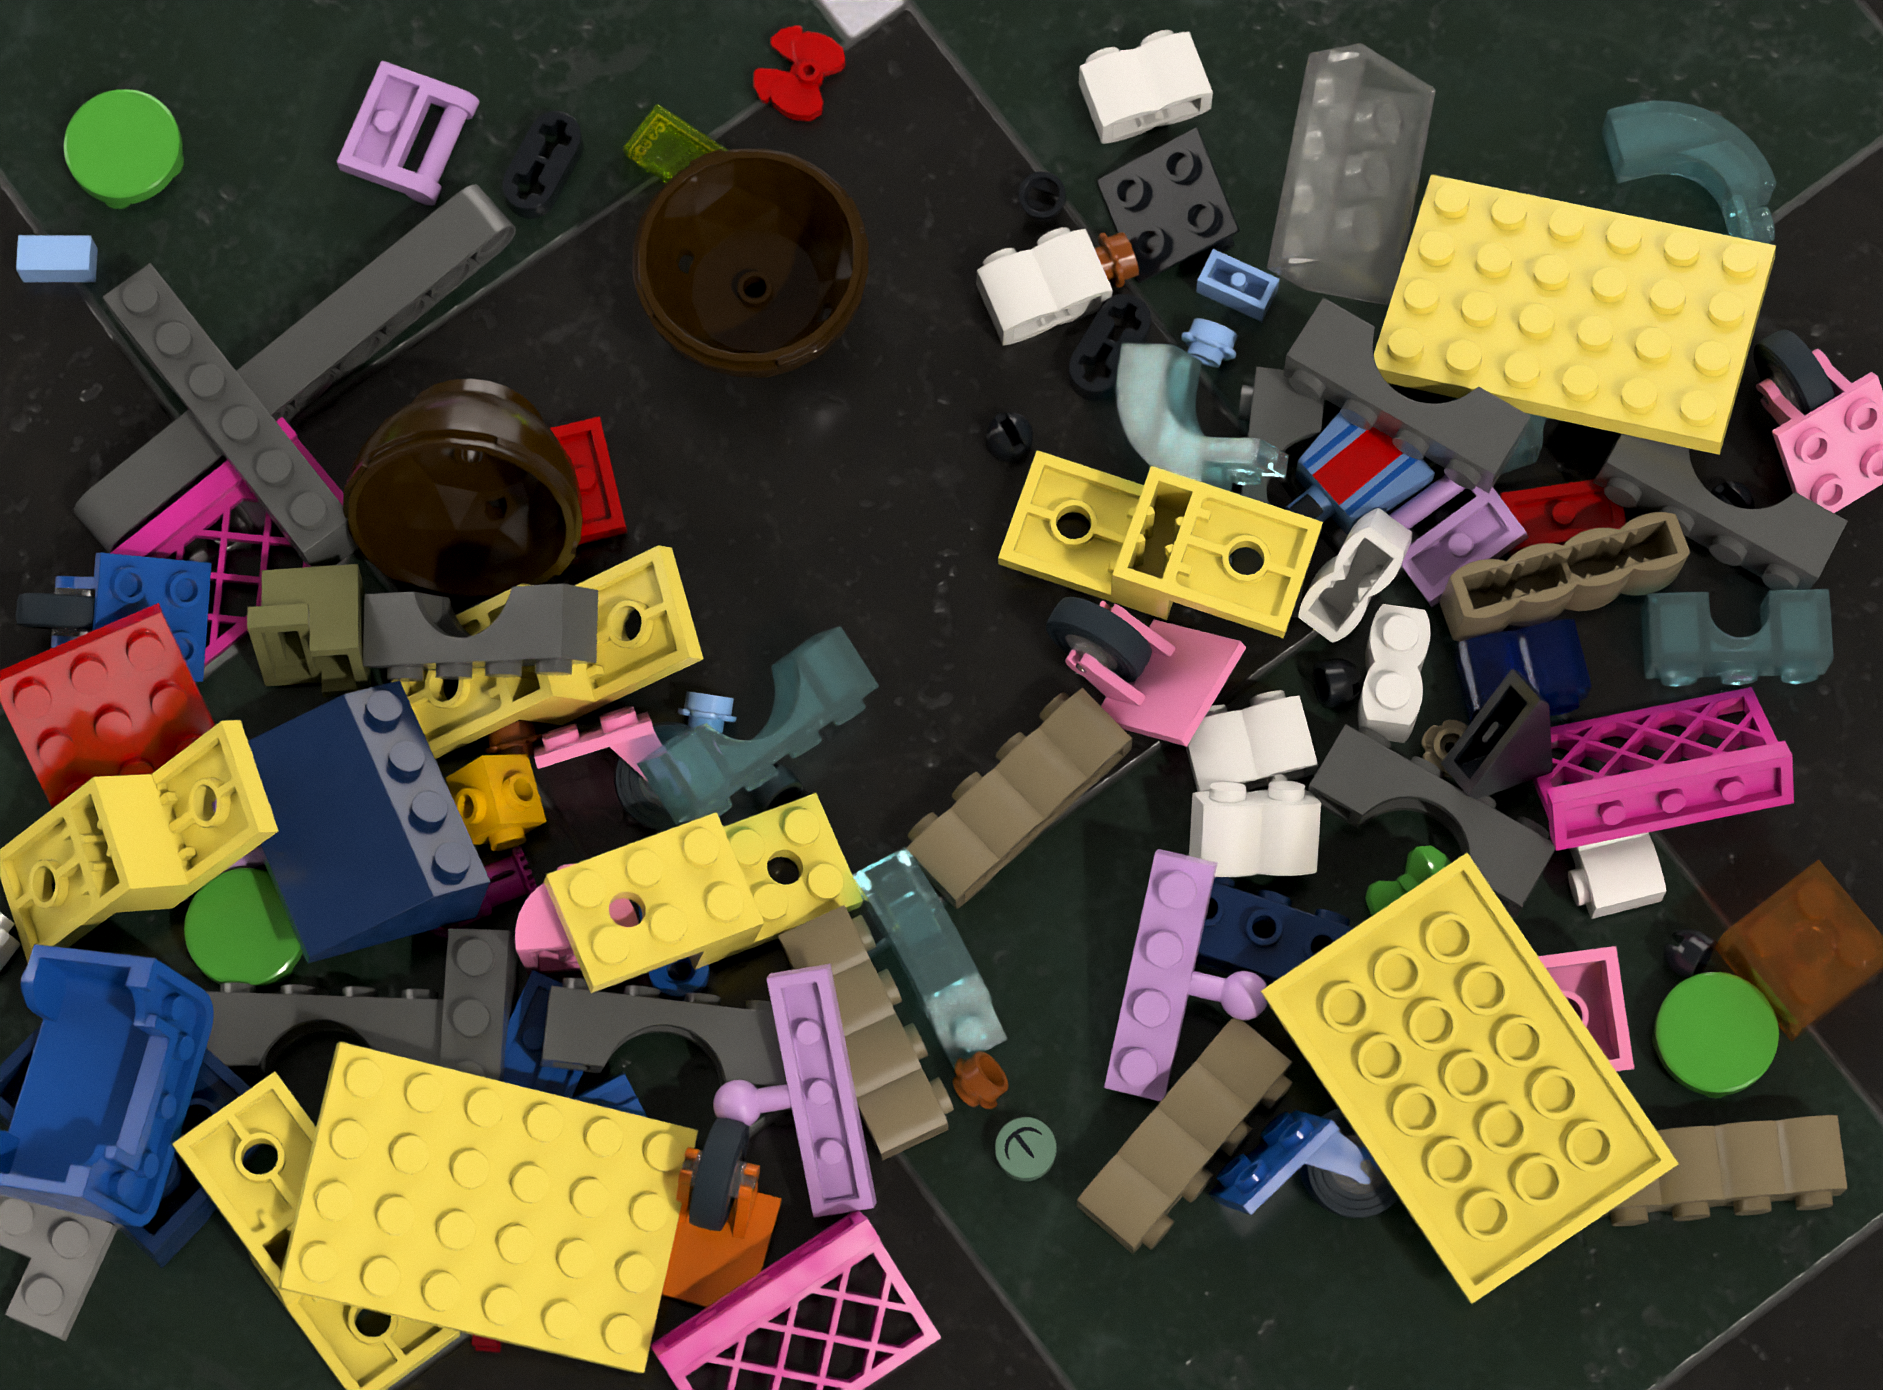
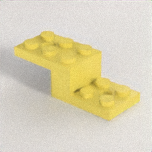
M1037 450L998 556V564L1167 620L1172 604L1175 602L1284 638L1323 522L1154 466L1150 467L1145 484L1141 485ZM1077 512L1089 520L1091 528L1082 538L1069 539L1058 531L1056 525L1058 520L1064 514ZM1243 547L1254 549L1261 555L1263 566L1255 574H1239L1230 566L1228 558L1231 553Z
M658 545L575 585L598 590L597 663L572 664V675L560 676L535 674V666H522V677L513 678L485 676V668H473L472 679L458 680L457 692L450 700L447 699L444 693V683L447 679L436 678V670L423 671V681H400L434 758L437 759L518 720L564 725L703 660L672 548ZM522 583V584H519V585H517V586H530V585H529V584H524V583ZM511 589L456 615L459 623L472 636L482 632L498 618L506 605ZM636 609L641 616L642 624L638 635L630 640L626 635L625 623L630 613Z
M241 720L219 722L152 774L93 777L0 849V879L27 963L29 962L34 944L68 948L114 913L173 909L278 832L272 809L261 782ZM217 799L216 812L214 813L212 803ZM55 882V891L53 892L52 884Z
M817 793L724 827L717 812L549 873L544 880L591 993L689 957L695 970L778 939V935L845 905L849 912L859 908L863 903L862 896ZM775 857L789 858L798 867V880L788 885L777 883L768 873V861ZM617 899H630L641 908L643 914L642 921L633 927H622L612 920L609 914V905Z
M273 1072L172 1145L242 1241L252 1263L345 1390H387L461 1336L460 1331L391 1315L390 1326L384 1334L377 1337H368L361 1334L356 1328V1318L362 1308L278 1289L316 1126L277 1073ZM262 1143L271 1145L278 1152V1161L270 1172L256 1175L244 1168L243 1157L250 1147Z

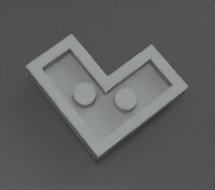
M0 1195V1246L31 1259L5 1315L66 1341L118 1228L100 1219Z

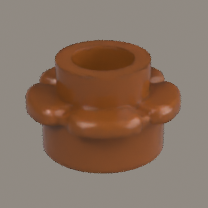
M1105 232L1100 233L1098 236L1100 246L1094 249L1108 280H1112L1116 287L1121 288L1125 284V280L1139 275L1134 251L1124 232L1107 237Z
M517 721L488 734L490 748H486L485 752L487 754L498 752V755L528 754V756L534 755L533 742L542 740V734H536L533 721Z
M978 1051L970 1058L963 1059L960 1057L955 1062L954 1067L957 1075L953 1078V1086L959 1097L971 1107H976L980 1104L985 1109L995 1108L997 1106L996 1099L1005 1093L1009 1087L1007 1077L996 1060L989 1054Z

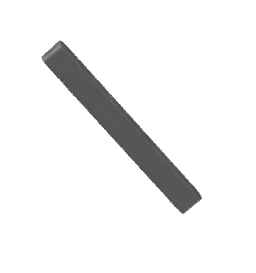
M470 185L462 189L236 372L275 421L283 417L289 424L498 255L513 239L516 227L478 185ZM187 410L91 487L76 503L74 514L105 550L111 553L226 462L227 458L191 412Z

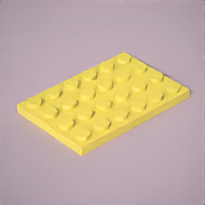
M1431 174L1375 348L1374 360L1380 374L1390 384L1454 398H1461L1479 386L1524 413L1720 455L1775 259L1776 245Z
M1465 853L1260 991L1471 1304L1679 1164L1468 853Z
M339 1042L336 1044L278 1289L634 1373H644L682 1205L681 1202L676 1200L680 1169L684 1167L686 1149L688 1147H695L698 1130ZM686 1163L685 1170H690V1164Z

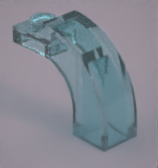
M1645 101L1608 109L1602 134L1617 184L1657 174H1674L1689 178L1702 185L1715 198L1723 213L1729 236L1770 244V241L1775 239V229L1771 213L1767 206H1760L1769 203L1777 184L1763 154L1750 138L1734 124L1709 110L1674 101Z
M1122 343L1117 372L1118 410L1128 439L1148 464L1230 492L1232 482L1256 486L1261 484L1262 477L1285 478L1289 455L1260 438L1205 437L1198 425L1195 411L1201 360L1173 344Z
M906 847L852 874L875 925L885 937L903 967L952 1066H955V1062L960 1057L967 1060L976 1052H985L1007 1040L990 1003L992 999L967 948L930 882L915 859L906 850Z

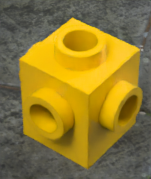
M528 754L482 755L446 777L449 791L474 845L490 844L492 851L511 849L526 841V833L547 822Z

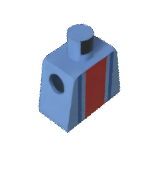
M1339 412L1299 459L1295 476L1306 491L1285 507V510L1321 522L1331 517L1343 532L1348 535L1355 523L1366 513L1380 508L1390 515L1432 484L1435 472L1423 459H1414L1397 449L1392 443L1393 438L1374 427L1370 430L1359 428L1349 422Z

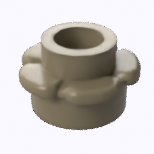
M1446 720L1441 726H1431L1423 735L1421 742L1422 747L1425 749L1423 759L1437 766L1444 773L1445 777L1453 778L1440 764L1448 754L1445 746L1449 743L1455 745L1468 726L1458 720Z

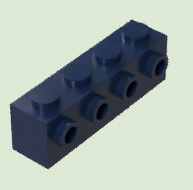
M1215 877L1196 965L1229 976L1239 971L1253 972L1260 976L1266 985L1269 986L1354 928L1349 927L1350 919L1339 913L1325 909H1316L1313 915L1292 908L1293 901L1279 893L1258 890L1257 896L1234 889L1235 882L1228 877Z

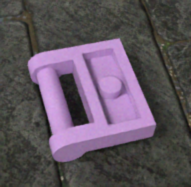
M381 61L337 160L340 171L404 193L422 204L435 205L442 189L440 184H438L465 120L473 118L479 100L473 94L463 89ZM430 104L443 107L445 110L418 172L415 173L404 169L403 166Z
M1445 474L1389 516L1409 530L1466 488L1459 486ZM1475 487L1472 490L1476 496L1474 499L1410 544L1401 566L1431 607L1440 601L1450 576L1456 570L1474 561L1499 559L1529 538L1527 532L1493 487L1489 493Z

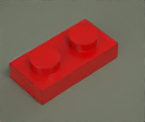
M600 416L550 428L572 460L582 497V529L579 544L628 533Z
M1595 479L1504 492L1499 495L1529 537L1510 550L1508 556H1512L1521 549L1536 544L1553 543L1564 545L1573 536L1594 528H1614L1620 530L1626 524L1624 508L1609 500L1604 494V488L1593 483Z

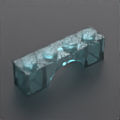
M841 626L813 635L771 666L775 683L774 706L768 722L753 739H734L718 732L705 723L681 731L637 763L676 824L699 819L717 812L718 816H721L733 806L728 798L743 786L747 791L761 786L778 773L773 765L775 762L788 753L792 759L804 754L822 740L817 731L833 721L835 726H839L866 708L861 699L879 685Z

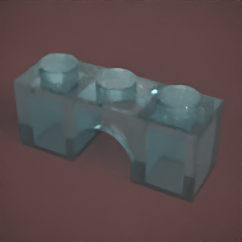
M1829 589L1768 591L1760 606L1761 630L1752 636L1742 638L1727 635L1714 624L1710 614L1709 592L1648 593L1641 608L1645 679L1661 678V683L1666 686L1691 685L1698 681L1697 677H1721V682L1728 685L1749 684L1756 682L1758 676L1781 675V680L1785 683L1798 684L1815 681L1818 679V675L1825 674L1834 659Z

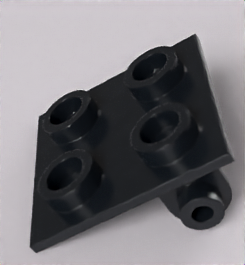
M1197 127L1097 180L1118 233L1124 232L1132 246L1139 269V275L1136 278L1140 284L1210 247L1212 250L1215 249L1223 253L1235 246L1232 237L1240 232V229Z

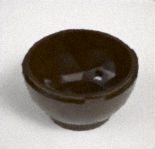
M721 148L689 161V166L678 171L656 193L640 219L633 245L632 276L640 303L656 331L682 357L708 371L738 378H768L793 371L824 354L844 334L860 307L868 275L869 242L864 223L852 197H849L845 189L819 167L796 155L770 149H732L723 152ZM684 255H690L693 258L688 274L682 272L678 267ZM752 283H760L766 287V292L759 298H750L745 294V289ZM831 308L832 311L829 317L822 321L825 309Z
M453 379L435 384L422 391L412 403L390 415L369 436L360 449L344 486L343 513L345 518H348L349 524L347 527L356 544L367 559L384 574L393 579L395 584L418 593L442 596L455 600L482 601L489 600L511 589L512 586L522 583L540 585L548 581L555 574L560 576L575 557L576 548L581 540L582 497L572 460L552 430L544 424L542 416L529 400L509 387L492 381ZM505 497L506 505L492 507L487 501H495Z

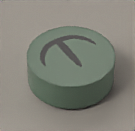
M1021 1117L1008 1122L1000 1130L996 1139L995 1155L997 1163L1005 1174L1015 1180L1033 1181L1041 1178L1051 1169L1056 1158V1140L1052 1131L1046 1124L1035 1118Z

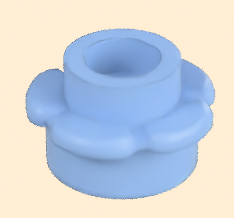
M1195 318L1190 331L1183 332L1181 335L1182 341L1186 342V345L1189 347L1187 356L1201 364L1218 368L1222 360L1228 361L1236 357L1237 353L1233 350L1238 335L1221 324Z
M686 691L684 709L678 708L680 715L689 716L688 726L698 730L723 733L724 721L735 722L737 718L731 716L734 698Z

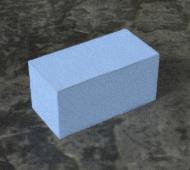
M18 235L16 271L23 282H96L98 248L91 236Z
M1213 249L1197 280L1196 292L1263 322L1278 292L1280 279Z

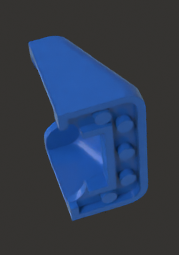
M34 944L27 968L21 978V992L27 1007L34 1014L43 1018L9 1131L0 1130V1195L112 1223L138 1227L144 1226L155 1216L160 1204L175 1154L172 1144L180 1137L212 1030L214 1012L211 998L204 989L155 958Z

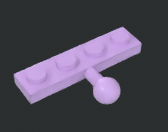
M1161 849L1155 852L1104 1088L1162 1101L1168 1092L1189 995L1221 1002L1224 1010L1230 1016L1239 1020L1253 1019L1265 1010L1268 1003L1260 991L1266 988L1267 985L1257 974L1249 971H1239L1226 979L1194 971L1218 863Z
M825 964L771 973L767 977V984L787 1084L757 1089L753 1084L744 1080L729 1081L718 1089L714 1097L713 1107L716 1117L739 1121L751 1126L757 1121L761 1113L792 1108L813 1218L874 1208L877 1203L831 965Z

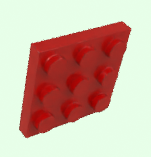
M159 603L0 670V703L52 809L93 777L154 773L215 726L214 720Z

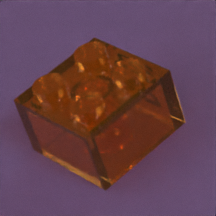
M1819 859L1725 931L1715 948L1737 976L1752 983L1764 994L1775 1012L1778 1026L1792 1042L1883 971L1882 934Z

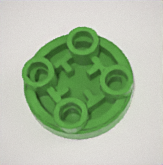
M119 89L97 95L79 108L72 117L65 133L64 155L75 181L86 193L103 201L108 207L113 209H123L130 204L142 202L155 196L170 183L173 177L181 172L184 166L182 137L174 117L162 102L144 92Z
M239 868L221 873L201 887L188 907L184 924V935L188 951L201 972L219 985L222 983H246L255 985L257 989L272 984H280L292 974L293 968L303 954L268 871L255 868Z
M1723 972L1697 974L1682 981L1671 990L1658 1010L1652 1034L1653 1047L1668 1074L1685 1088L1716 1099L1740 1092L1754 1084L1772 1063L1779 1040L1777 1018L1765 995L1747 980Z

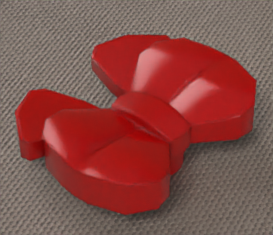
M799 25L782 28L770 38L771 47L785 59L794 63L790 73L777 69L758 68L754 71V90L762 103L767 104L771 100L773 108L784 116L793 120L812 121L820 116L823 111V100L819 88L823 84L824 77L841 72L846 66L844 50L835 40L827 35L809 31L802 33V27Z

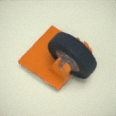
M717 1118L710 1130L704 1150L691 1147L686 1149L685 1160L679 1173L676 1200L681 1202L682 1205L662 1296L708 1307L763 1270L782 1199L758 1192L760 1166L745 1162L749 1142V1126L742 1122L727 1118Z

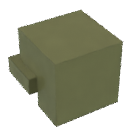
M358 564L262 570L261 606L247 607V629L265 686L322 683L323 698L339 697L343 694L371 688V667L363 666L364 601L366 592Z

